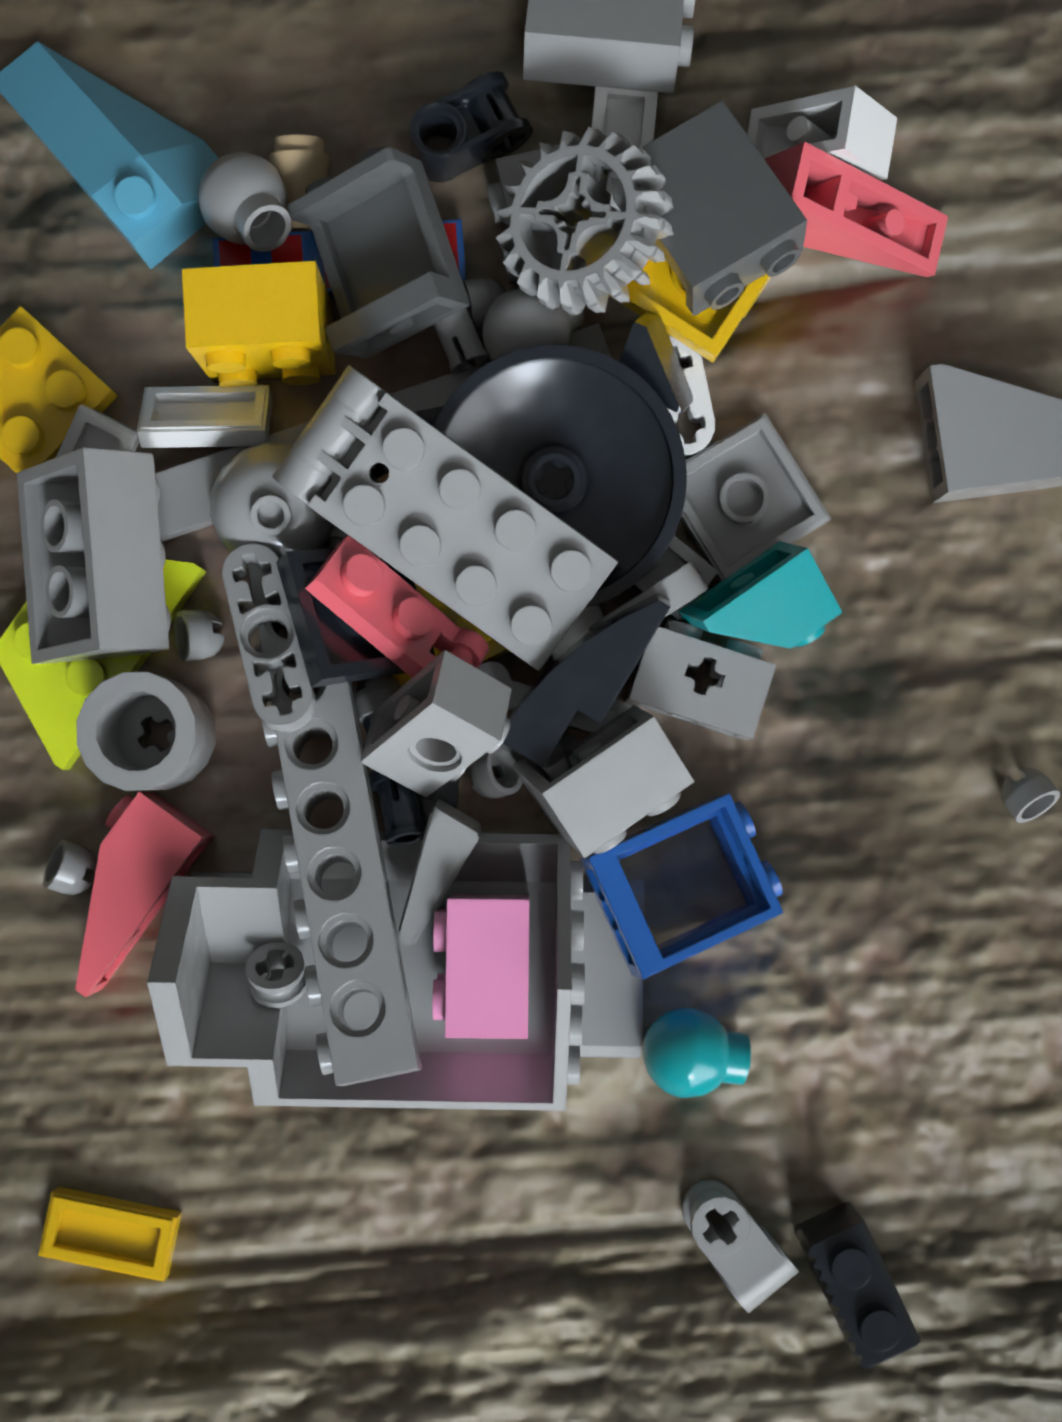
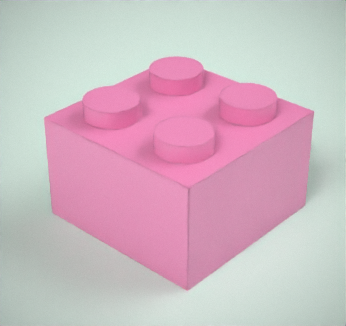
M451 895L447 898V908H438V911L434 912V952H446V973H438L437 979L433 981V1020H445V1038L528 1039L529 895Z

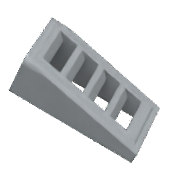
M438 799L429 816L398 929L400 932L398 941L408 947L411 944L415 945L480 838L482 830L480 827L481 823Z

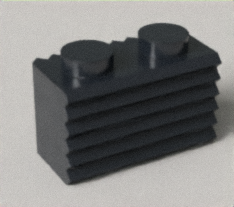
M851 1202L839 1204L797 1225L795 1235L812 1266L811 1269L817 1277V1281L828 1301L833 1316L839 1324L838 1327L860 1366L870 1369L916 1347L920 1343V1337L864 1219H862Z

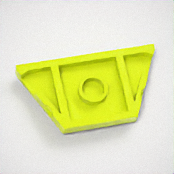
M165 559L163 567L165 602L169 609L172 623L176 613L184 606L206 574V571L194 563ZM27 601L0 638V666L53 763L62 770H70L81 754L77 746L76 721L88 695L102 681L123 672H138L150 655V653L127 657L32 664Z

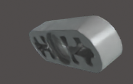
M245 544L234 549L227 556L222 568V577L253 707L262 722L270 729L294 732L303 728L311 720L316 704L314 688L310 686L276 564L279 558L270 548L264 545ZM257 560L262 572L272 571L271 574L263 576L261 581L268 604L257 607L246 581L238 582V580L247 577V566ZM279 600H281L280 605H273ZM244 609H251L245 614H243ZM265 622L280 623L288 631L285 645L273 654L259 653L251 646V636L254 630ZM293 661H296V667H286ZM283 669L285 681L292 694L302 693L301 698L292 701L293 712L281 715L276 706H267V702L276 697V687L270 671H266L258 676V670Z

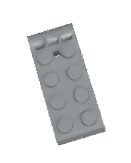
M350 365L346 367L272 475V478L277 483L307 503V506L538 671L618 563L609 553ZM378 463L385 464L388 467L389 477L385 482H379L373 476V468Z

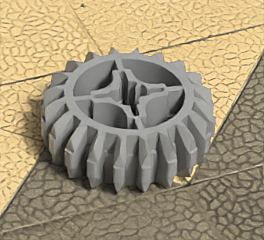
M589 126L582 139L573 132L563 130L558 150L549 143L539 142L540 161L535 165L529 161H519L521 171L525 175L520 185L504 184L507 194L514 200L512 206L496 211L499 220L509 227L498 235L496 239L500 247L509 253L503 261L508 272L519 277L517 283L520 289L532 297L537 295L539 303L551 310L562 306V309L571 315H581L586 305L595 313H605L609 294L620 303L629 302L627 284L634 280L640 285H650L648 273L643 268L648 260L654 263L665 261L664 252L655 243L658 239L674 235L672 225L665 218L661 217L673 209L674 206L672 198L665 191L661 190L667 183L664 174L655 165L651 166V156L641 146H631V143L619 133L612 132L606 137L599 129H592ZM608 177L621 180L626 196V212H618L610 205L611 194L606 190ZM545 233H551L558 239L557 252L562 255L560 270L554 269L550 263L546 251Z

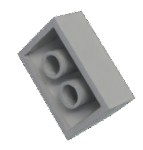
M83 447L16 473L31 663L48 664L127 657L169 649L168 632L171 617L165 602L163 577L165 548L160 540L158 517L160 486L155 476L153 454Z

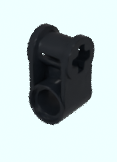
M493 71L480 75L463 88L436 101L424 104L416 110L410 121L409 130L411 156L422 161L429 181L442 183L452 180L456 176L489 160L501 158L512 153L531 137L533 133L532 126L528 119L520 118L506 92L509 83L503 72ZM439 135L449 138L453 144L447 149L432 150L425 146L424 142L430 137Z

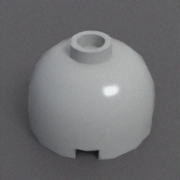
M264 442L243 449L222 467L211 490L210 517L219 541L230 553L242 545L254 543L270 548L280 559L286 552L322 549L327 546L329 535L335 525L307 506V503L290 493L272 478L273 473L293 446L292 444Z

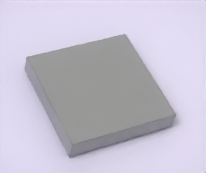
M766 413L761 414L686 460L687 487L680 521L703 558L719 571L715 575L719 583L777 542L782 541L793 544L831 519Z

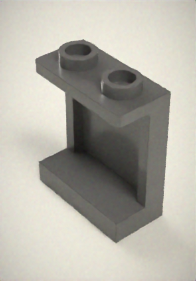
M723 100L642 147L651 156V166L655 165L664 174L667 183L661 190L665 191L672 198L674 206L673 209L661 216L672 225L674 235L656 240L655 245L664 252L666 261L684 286L686 306L692 315H697L709 307L717 310L729 305L743 292L744 287L765 274L769 277L777 276L788 270L799 259L803 251L807 219ZM611 177L613 200L621 212H626V196L621 180Z
M383 146L370 149L356 159L355 166L336 177H326L311 183L305 189V195L287 205L291 220L306 224L312 230L341 316L340 320L325 327L333 352L369 358L470 306L421 160L391 147Z

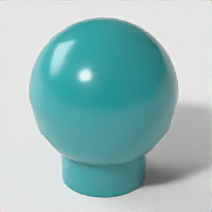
M691 1007L676 1008L661 1015L650 1026L644 1039L643 1060L647 1073L660 1089L679 1098L698 1097L715 1090L721 1083L743 1085L750 1069L751 1044L747 1033L725 1031L724 1026L711 1014Z

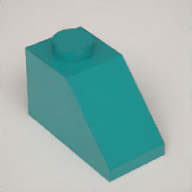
M779 541L678 612L685 623L707 632L793 648L807 645L819 638L826 629L825 624L840 615L842 610L809 549Z

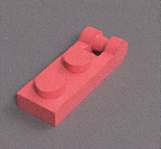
M349 535L336 545L305 587L309 593L411 678L436 658L429 652L432 646L441 653L446 650L476 668L481 665L489 652V646L481 635L456 625L370 550Z

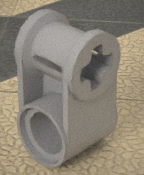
M704 1180L693 1185L685 1194L682 1203V1215L697 1245L711 1261L714 1270L748 1313L799 1272L762 1223L758 1224L727 1185L716 1180ZM714 1208L725 1217V1220L717 1226L705 1217Z

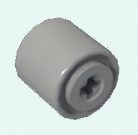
M123 672L102 681L85 699L76 721L77 746L85 765L102 782L125 791L173 790L191 782L208 765L216 745L215 720L207 702L192 687L149 672ZM151 719L162 724L172 723L174 729L167 734V739L171 745L166 750L159 745L147 746L144 741L151 734L150 728L147 725Z

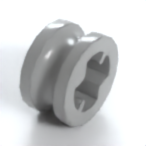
M270 942L261 945L251 953L247 959L245 971L252 998L258 1004L268 1008H283L292 1005L302 997L307 989L304 973L305 961L297 947L286 942ZM284 969L283 979L269 981L272 970Z

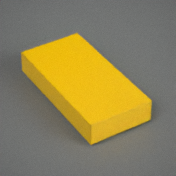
M58 1186L51 1192L38 1256L164 1282L170 1272L182 1212Z

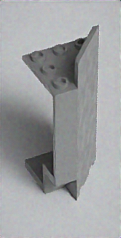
M261 829L253 872L192 871L191 877L172 876L147 980L167 1066L247 1067L254 1106L566 1111L567 1085L580 1084V1057L641 1058L643 979L631 975L589 879L583 878V861H570V844L561 834L481 833L480 838L435 910L447 908V898L453 894L529 895L528 1039L445 1038V1020H433L432 1014L433 981L437 979L438 973H446V952H434L433 913L415 945L411 944L408 947L399 942L422 1070L347 1086H335L333 1073L322 1074L317 1054L316 1034L326 1032L322 1005L311 1006L307 989L299 1000L283 1008H268L258 1004L252 998L249 990V981L245 971L246 962L251 953L261 945L270 942L292 944L301 951L305 966L315 965L311 938L300 940L295 922L293 901L303 899L304 897L300 873L290 875L288 872L282 843V836L293 834L292 830ZM379 831L399 937L400 932L398 929L423 840L407 845L392 846L386 843V831ZM344 862L329 866L323 873L321 880L323 891L332 895L347 891L355 880L354 866ZM627 879L644 916V879ZM359 927L342 929L333 941L332 948L335 958L343 962L359 958L367 946L366 933ZM284 969L272 970L269 981L283 979ZM360 992L349 998L344 1008L345 1021L353 1030H363L370 1027L376 1021L379 1014L378 1000L374 994L369 992Z

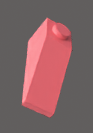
M802 142L764 158L807 219L803 247L923 277L935 275L948 220L947 215L807 142Z
M154 791L138 792L134 798L129 794L126 795L114 807L105 822V826L111 830L99 848L75 990L84 997H88L106 986L166 903L172 876H185L215 836Z

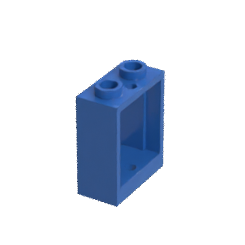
M730 793L714 796L625 837L617 846L604 853H592L586 858H579L580 861H583L585 873L632 976L641 979L648 978L784 913L777 899L783 893L780 880L767 860L760 861L750 839L756 836L752 818L740 801L733 802ZM709 820L746 904L656 945L619 860Z

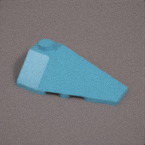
M38 41L0 71L1 95L150 269L154 268L206 224L199 208L198 188L205 170L218 157L204 140Z

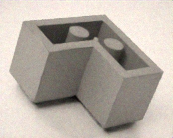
M635 705L581 742L565 731L544 767L527 757L512 765L550 825L583 858L592 853H604L617 846L625 838L627 828L646 815L655 816L670 809L680 799V792L695 782L656 718Z

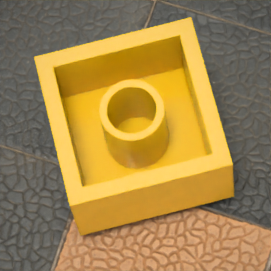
M316 261L182 269L186 349L212 382H219L221 387L257 386V379L282 378V382L288 385H311L320 382V375L336 374L335 352L332 351L325 327L333 323L332 301Z

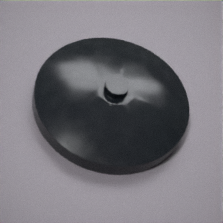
M540 345L507 353L487 363L469 376L450 396L433 425L618 561L585 608L618 596L642 579L658 562L675 535L681 519L687 487L686 460L679 431L672 415L654 389L641 376L610 356L594 350L568 345Z

